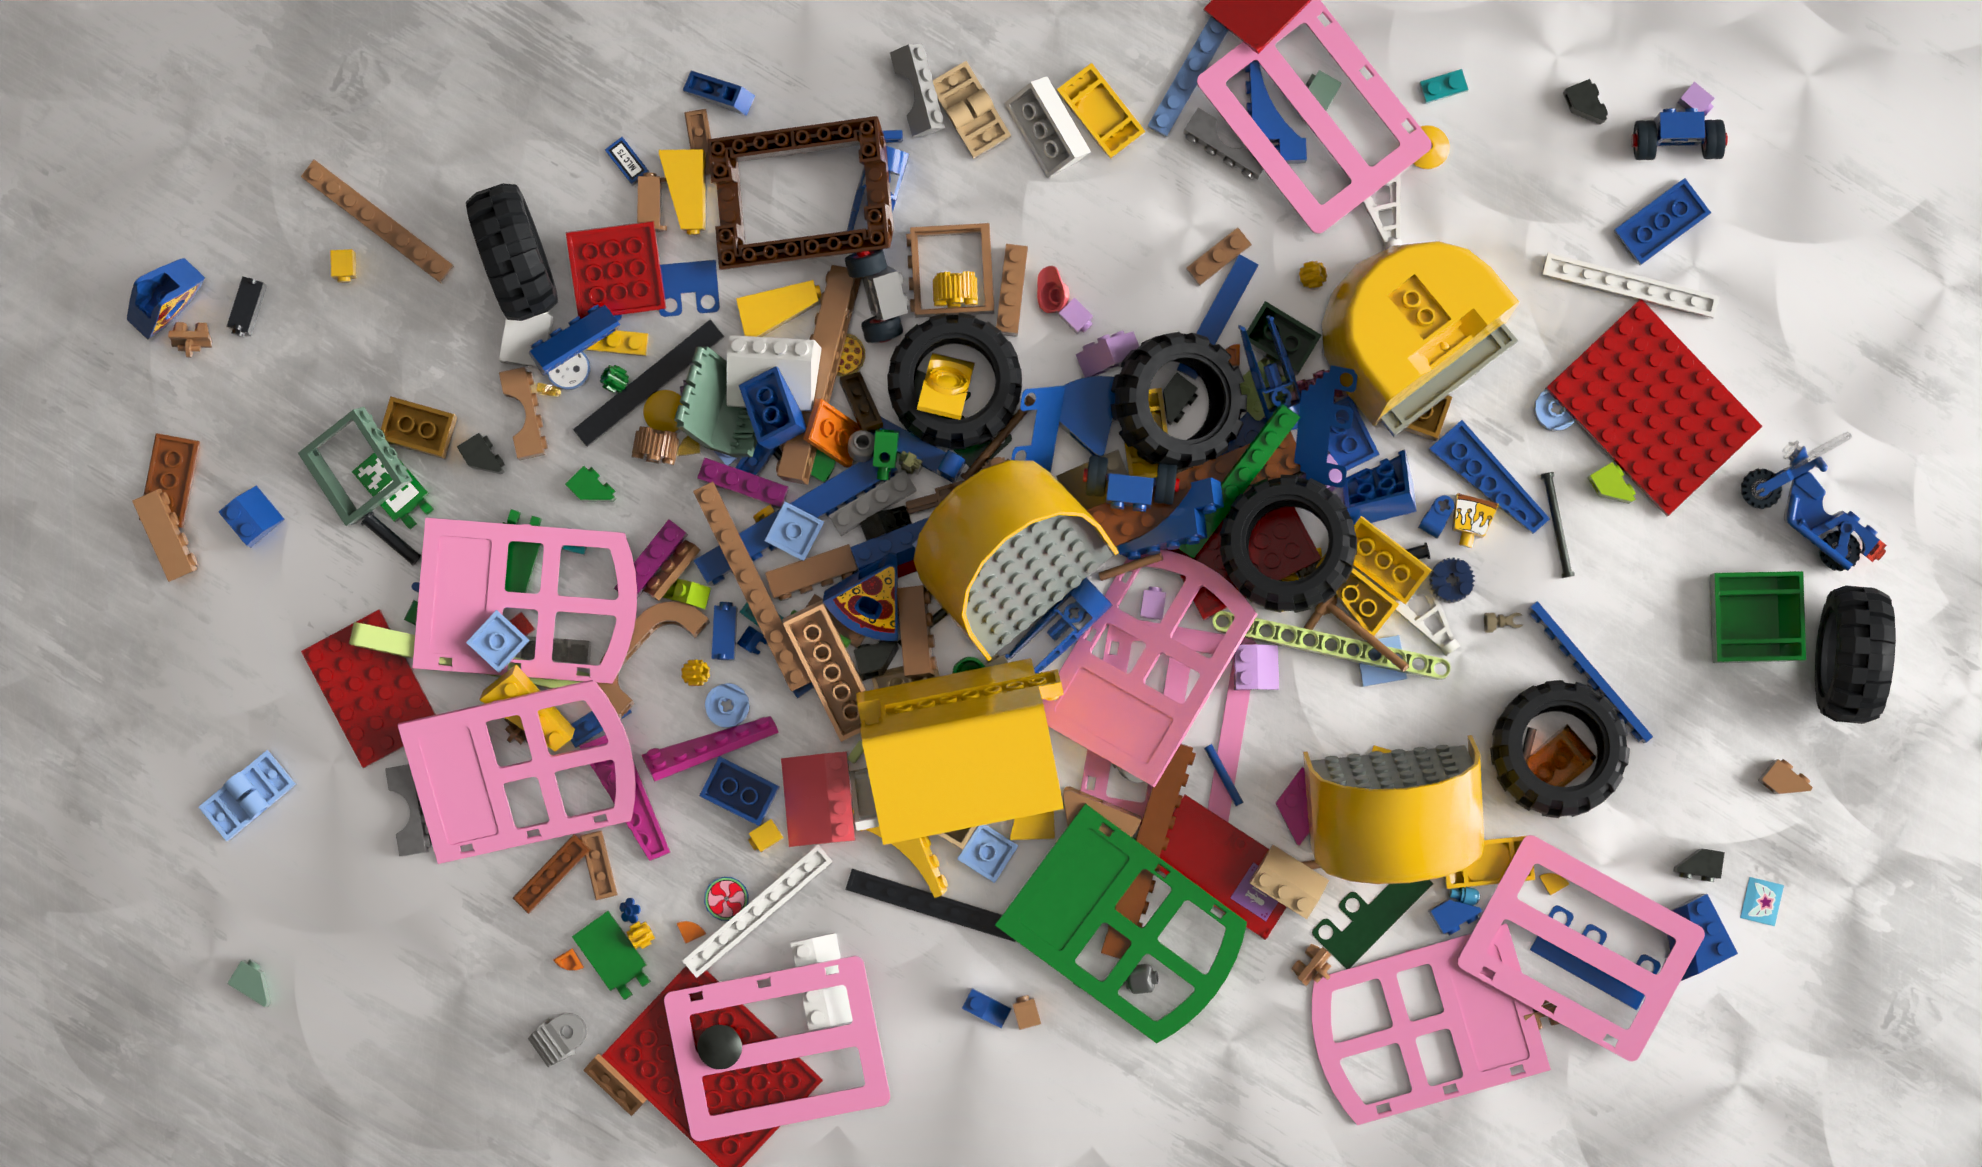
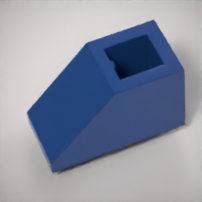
M1446 900L1428 912L1441 934L1448 933L1450 936L1460 930L1459 925L1467 922L1470 924L1479 919L1478 914L1482 910L1476 906Z

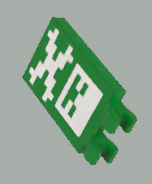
M375 452L352 471L373 497L393 482ZM407 468L406 471L412 481L380 506L394 522L401 519L411 530L417 525L415 520L409 515L412 510L419 506L428 515L434 509L424 498L429 493Z

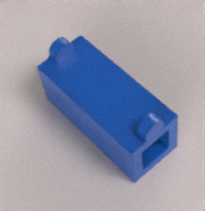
M720 602L719 606L714 605L713 660L735 661L738 608L733 606V602Z

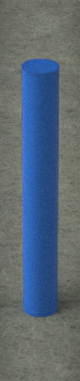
M1213 745L1205 747L1207 755L1235 806L1244 803Z

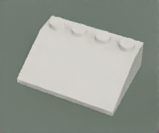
M730 335L727 351V406L746 408L739 385L777 366L800 410L812 412L822 348L815 340Z

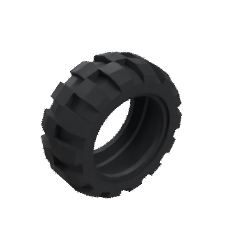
M502 183L476 192L466 201L467 215L483 266L503 314L507 320L523 321L549 312L558 303L557 290L536 226L519 187L516 184Z
M944 313L929 317L928 321L920 325L916 324L905 334L901 343L896 346L890 359L889 372L887 374L888 393L892 408L897 414L899 421L909 432L920 438L921 441L935 447L949 448V450L966 449V447L977 444L981 445L991 440L1012 419L1020 401L1022 369L1020 368L1018 355L1013 345L1003 336L1001 330L988 321L986 323L979 320L974 315L964 313L945 315ZM948 344H962L979 351L991 364L996 380L993 395L985 407L976 414L960 420L946 419L932 413L917 410L919 398L914 387L917 369L922 360L931 351Z
M1174 332L1155 336L1142 342L1140 347L1131 350L1121 362L1122 370L1120 374L1114 376L1111 392L1115 393V404H1110L1113 421L1118 420L1122 428L1119 431V435L1128 447L1133 446L1137 450L1138 457L1151 464L1177 465V469L1193 467L1216 459L1228 450V443L1237 438L1243 426V422L1240 421L1241 413L1247 412V395H1242L1240 383L1245 381L1239 367L1231 365L1229 362L1231 355L1221 345H1213L1209 343L1208 337L1196 333L1182 334ZM1170 361L1179 362L1192 368L1201 377L1208 392L1209 409L1206 420L1200 430L1187 440L1172 437L1164 432L1155 422L1149 408L1148 394L1152 379L1157 371Z
M1280 475V478L1271 480L1265 478L1252 484V488L1246 493H1240L1230 505L1231 510L1227 517L1224 518L1220 531L1221 558L1231 582L1252 603L1255 602L1267 610L1280 613L1281 611L1302 612L1311 610L1310 607L1321 602L1324 604L1337 594L1336 591L1343 583H1346L1353 570L1355 555H1357V537L1353 520L1347 507L1337 494H1333L1326 488V485L1312 478L1310 480L1299 478L1297 475ZM1283 507H1297L1311 512L1322 521L1328 531L1329 542L1324 560L1313 573L1295 581H1278L1265 576L1253 565L1249 556V540L1255 525L1269 512Z
M1842 586L1830 591L1823 606L1815 652L1816 702L1820 713L1835 722L1865 724L1880 718V714H1883L1886 707L1895 661V613L1890 596L1876 588Z
M1563 680L1546 681L1544 684L1533 685L1519 693L1505 707V710L1497 719L1492 733L1491 761L1492 765L1496 767L1498 773L1497 780L1504 791H1508L1516 799L1515 802L1526 810H1534L1542 813V816L1553 818L1561 816L1574 817L1586 813L1603 803L1615 792L1623 780L1625 767L1629 763L1630 748L1627 747L1626 740L1628 732L1624 720L1619 719L1615 713V706L1604 695L1602 697L1592 691V687L1579 682L1572 684L1565 683ZM1547 712H1564L1577 717L1590 729L1597 746V760L1592 774L1585 782L1571 787L1553 786L1539 779L1530 770L1523 755L1522 740L1528 723L1534 717Z

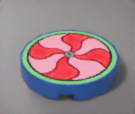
M721 877L714 880L708 886L705 892L704 903L707 911L714 918L721 921H729L749 904V894L746 887L739 880L733 877Z

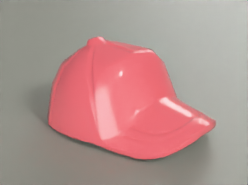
M1055 266L1043 268L1038 274L1037 281L1039 307L1046 313L1060 312L1068 304L1069 288L1062 282L1059 271Z

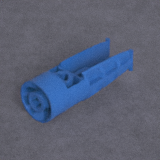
M886 146L889 182L891 183L890 174L899 175L894 195L890 192L893 213L909 154ZM864 167L854 197L847 231L854 229L866 184L862 186L865 177Z
M1267 315L1266 319L1287 380L1282 382L1276 363L1264 366L1269 383L1267 388L1260 373L1246 329L1242 325H1238L1252 379L1267 421L1281 403L1299 415L1301 393L1292 365L1274 324V318L1270 315ZM1293 385L1297 397L1296 400H1291V393L1285 388L1286 386ZM1279 391L1285 394V396L1282 397V401H1279L1277 398L1275 399V396H1278L1277 392ZM1263 392L1265 394L1269 393V399L1275 405L1274 407L1268 409ZM1298 421L1291 430L1298 428Z
M1085 578L1079 586L1072 589L1061 601L1049 609L1005 657L1012 659L1060 614L1062 617L1047 631L1049 636L1054 641H1057L1070 627L1074 631L1034 668L1035 674L1040 673L1074 644L1113 605L1089 579ZM1072 596L1076 602L1067 605L1063 614L1058 608ZM1079 608V618L1073 617L1071 619V609L1077 610ZM1089 613L1093 618L1079 631L1073 624L1083 622L1086 614Z

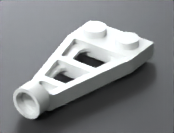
M1399 175L1384 185L1390 188L1389 203L1377 205L1371 196L1363 202L1383 240L1385 250L1394 245H1402L1400 239L1401 180ZM1391 209L1394 223L1390 226H1383L1378 212ZM1390 237L1395 238V240L1388 241Z
M1427 577L1409 599L1410 601L1418 594L1426 596L1429 610L1424 615L1415 614L1409 609L1408 602L1404 604L1385 590L1384 592L1399 604L1395 610L1435 643L1445 656L1460 647L1452 635L1438 597H1436V594H1433L1434 590L1430 589L1432 586L1429 585L1431 582ZM1432 614L1437 616L1442 626L1441 630L1437 633H1432L1424 625V620ZM1445 640H1450V641H1451V642L1448 643L1447 645H1445V646L1443 645V643H1444Z

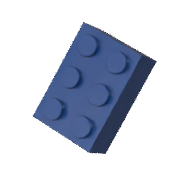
M719 756L699 796L761 826L780 786Z

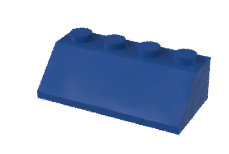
M599 305L592 307L587 311L589 315L582 319L580 316L568 322L570 325L568 328L562 331L560 327L549 334L551 338L543 342L541 339L531 345L532 350L529 351V355L542 375L547 374L618 330L620 323L605 305L599 307Z

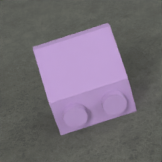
M1239 645L1234 653V690H1279L1278 645Z

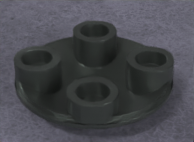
M714 1025L707 1028L699 1037L697 1045L698 1054L707 1066L713 1069H726L733 1066L740 1058L742 1042L733 1027Z

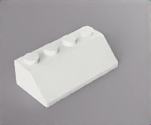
M1048 77L1030 82L1004 103L1047 178L1077 163L1091 152Z
M835 933L791 943L796 967L840 959ZM838 965L825 967L826 975L839 973ZM844 985L801 993L809 1031L853 1021L847 989Z

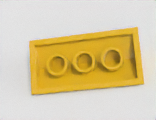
M1361 516L1354 525L1357 537V555H1355L1353 565L1406 604L1432 570Z

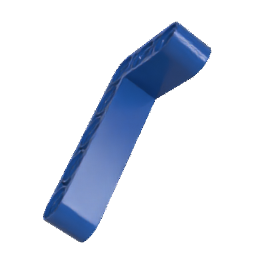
M881 417L883 428L880 429L899 431L897 453L901 454L903 451L906 453L910 452L922 461L924 468L952 483L956 482L966 464L964 458L950 450L944 452L931 444L921 441L917 436ZM876 430L870 431V433L875 437Z

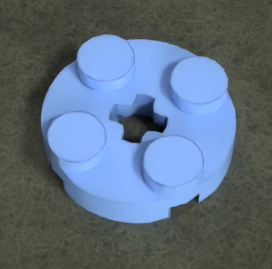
M1547 389L1535 401V417L1546 430H1565L1576 419L1566 411L1565 407H1562L1558 415L1556 412L1551 411L1553 403H1556L1557 406L1560 404Z
M726 683L716 686L706 697V713L710 720L720 727H735L742 723L749 713V698L744 690L735 684ZM730 699L732 700L731 705L734 707L732 710L728 709L725 712L721 703L723 701L727 702Z

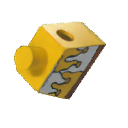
M1460 493L1455 495L1452 530L1461 533L1460 546L1472 548L1474 536L1483 538L1486 535L1498 508V503Z

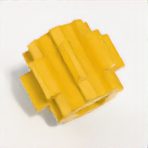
M1310 261L1304 263V267L1300 268V281L1304 287L1314 289L1323 286L1322 283L1327 281L1326 268L1322 262Z
M688 660V663L683 664L684 667L681 668V677L689 686H703L704 682H707L708 678H710V668L703 660Z
M638 921L629 926L630 930L626 932L635 949L639 947L644 949L651 945V941L655 939L646 921L642 923Z

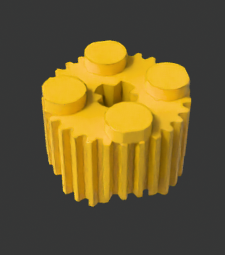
M975 272L937 273V276H934V306L947 305V308H960L961 303H965L966 306L977 305V278L975 277Z

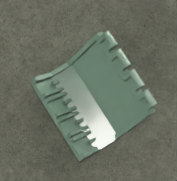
M696 347L692 363L695 365L690 366L686 383L689 385L684 386L680 403L683 405H678L674 421L677 422V428L707 449L732 457H753L757 438L747 409L744 407L727 406V361L709 347Z

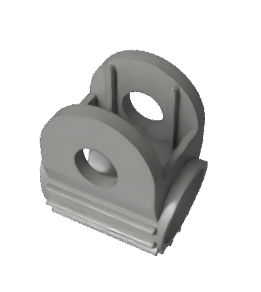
M566 1013L557 1016L553 1020L549 1017L530 1035L528 1040L547 1067H550L576 1053L574 1049L585 1040L587 1027L581 1017L576 1014ZM566 1025L573 1029V1035L570 1038L565 1037L562 1032Z

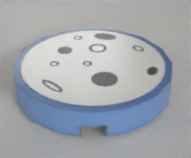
M581 352L548 372L547 375L550 381L558 388L575 390L588 379L590 362L586 354Z

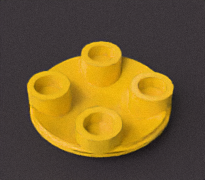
M660 390L653 393L645 402L643 409L647 425L656 430L676 432L678 428L674 418L678 405H683L680 403L681 396L671 390Z

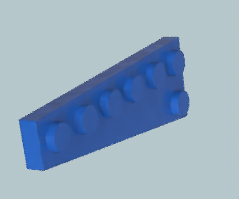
M1463 420L1429 448L1434 455L1492 502L1498 503V506L1532 534L1550 520L1546 513Z

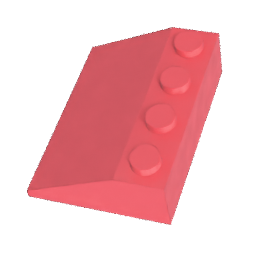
M847 751L781 758L789 847L856 841Z

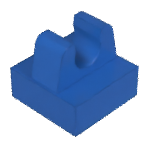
M748 626L737 644L748 652L758 655L760 651L756 649L759 642L767 644V641L762 633Z

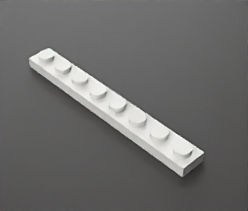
M1548 253L1542 272L1543 276L1637 300L1641 299L1645 302L1712 319L1715 316L1719 300L1717 295Z
M817 845L682 960V962L696 978L699 977L833 861Z

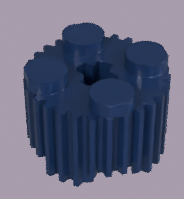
M1455 557L1438 562L1432 569V573L1429 574V581L1431 582L1429 585L1432 586L1430 589L1434 590L1433 594H1436L1440 601L1444 600V602L1448 601V603L1459 602L1466 598L1473 590L1474 584L1472 583L1475 582L1473 579L1475 575H1472L1473 570H1470L1471 566L1466 561L1460 560V558L1455 560ZM1449 575L1456 578L1455 586L1447 583L1446 579L1449 578Z

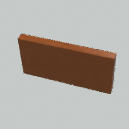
M156 433L144 495L158 489L166 492L170 500L169 508L178 517V527L184 528L200 441Z

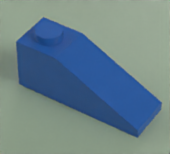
M692 70L683 88V91L746 116L755 98V95L742 86Z

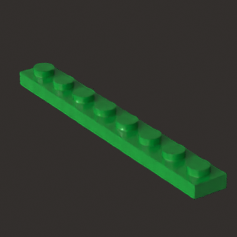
M1282 403L1279 405L1221 482L1224 507L1216 509L1215 513L1204 514L1208 538L1201 539L1198 544L1180 545V550L1193 559L1231 510L1230 505L1240 493H1244L1300 419L1298 414Z

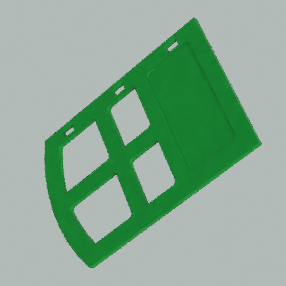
M1085 803L995 926L1157 1044L1188 1024L1217 994L1237 959L1247 921ZM1102 823L1114 831L1109 837L1099 830ZM1158 864L1169 871L1165 878L1155 871ZM1143 869H1147L1169 885L1171 891L1146 925L1139 927L1118 912L1115 906ZM1187 900L1225 927V933L1218 953L1206 974L1200 972L1158 941V936ZM1213 905L1225 912L1221 918L1211 912ZM1107 923L1131 941V945L1105 980L1100 981L1076 964L1075 959L1101 924ZM1146 954H1150L1194 987L1193 993L1159 1020H1153L1118 994L1120 987Z

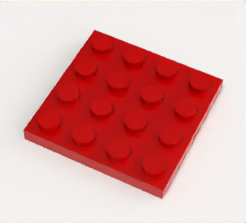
M654 221L566 232L577 313L581 319L589 315L587 311L596 305H599V307L605 305L613 315L666 309Z

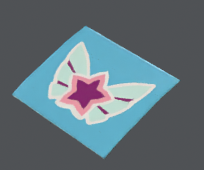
M1750 877L1740 918L1775 926L1784 885Z

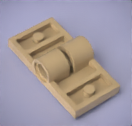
M967 61L933 80L938 101L973 159L1011 137L986 90L982 88Z

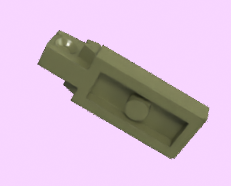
M903 451L899 457L901 470H905L909 475L913 473L918 475L922 469V461L910 452L906 453Z

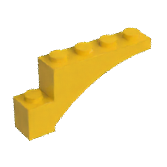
M880 827L864 829L881 837ZM928 836L891 843L920 871L934 898L942 896L947 891V880L938 869L939 861L937 856L931 852V842Z

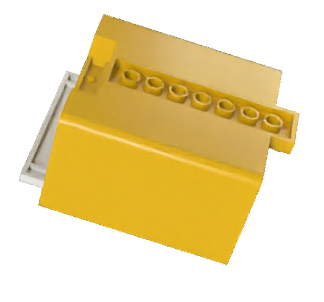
M1029 658L856 693L861 722V739L867 768L850 771L857 831L880 827L883 845L1064 809L1042 700H1056L1059 696L1064 695L1058 669L1035 674L1032 659Z

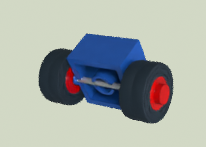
M1673 108L1663 109V112H1660L1654 120L1636 121L1633 134L1631 135V147H1633L1636 160H1654L1657 146H1698L1700 143L1704 159H1722L1728 143L1724 121L1721 119L1705 120L1704 112H1698L1697 108L1685 109V112H1676V109Z
M1090 456L1088 469L1084 468L1083 482H1086V495L1104 497L1106 480L1109 481L1106 504H1111L1110 508L1123 510L1124 506L1133 507V511L1146 512V508L1151 509L1152 492L1155 485V503L1171 505L1174 500V492L1179 491L1180 479L1176 478L1177 465L1159 463L1157 480L1156 478L1107 473V457Z

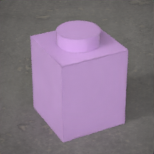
M1694 82L1677 103L1685 109L1697 108L1698 112H1704V116H1706L1714 107L1711 102L1715 98Z
M1076 298L1071 300L1059 312V317L1076 334L1080 331L1085 333L1093 325L1091 322L1093 315Z
M1149 586L1148 590L1143 591L1141 618L1163 619L1166 593L1161 592L1162 588Z

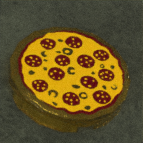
M847 333L836 376L842 377L856 373L864 365L866 359L865 348L855 335Z

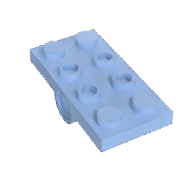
M266 750L244 770L238 772L225 782L221 789L199 806V809L222 837L229 841L292 789L296 783L270 751Z

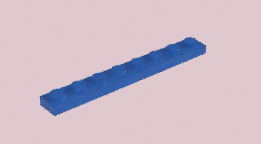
M1538 601L1533 603L1528 608L1531 611L1529 613L1530 617L1537 624L1540 622L1545 628L1543 631L1551 641L1555 639L1560 645L1558 647L1559 651L1566 658L1569 656L1574 661L1572 666L1579 674H1585L1589 679L1587 681L1588 685L1594 691L1598 690L1615 706L1614 710L1618 713L1619 719H1623L1624 723L1632 729L1630 734L1637 742L1642 741L1643 743H1647L1652 739V734Z

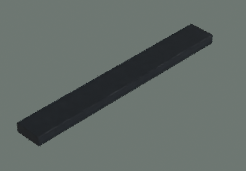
M710 319L626 386L621 393L616 394L573 429L587 447L646 401L653 393L657 392L692 364L696 347L712 348L724 338V335Z
M856 869L851 870L845 890L1016 942V940L995 926L1002 916L1001 914L943 896L934 898L930 892Z

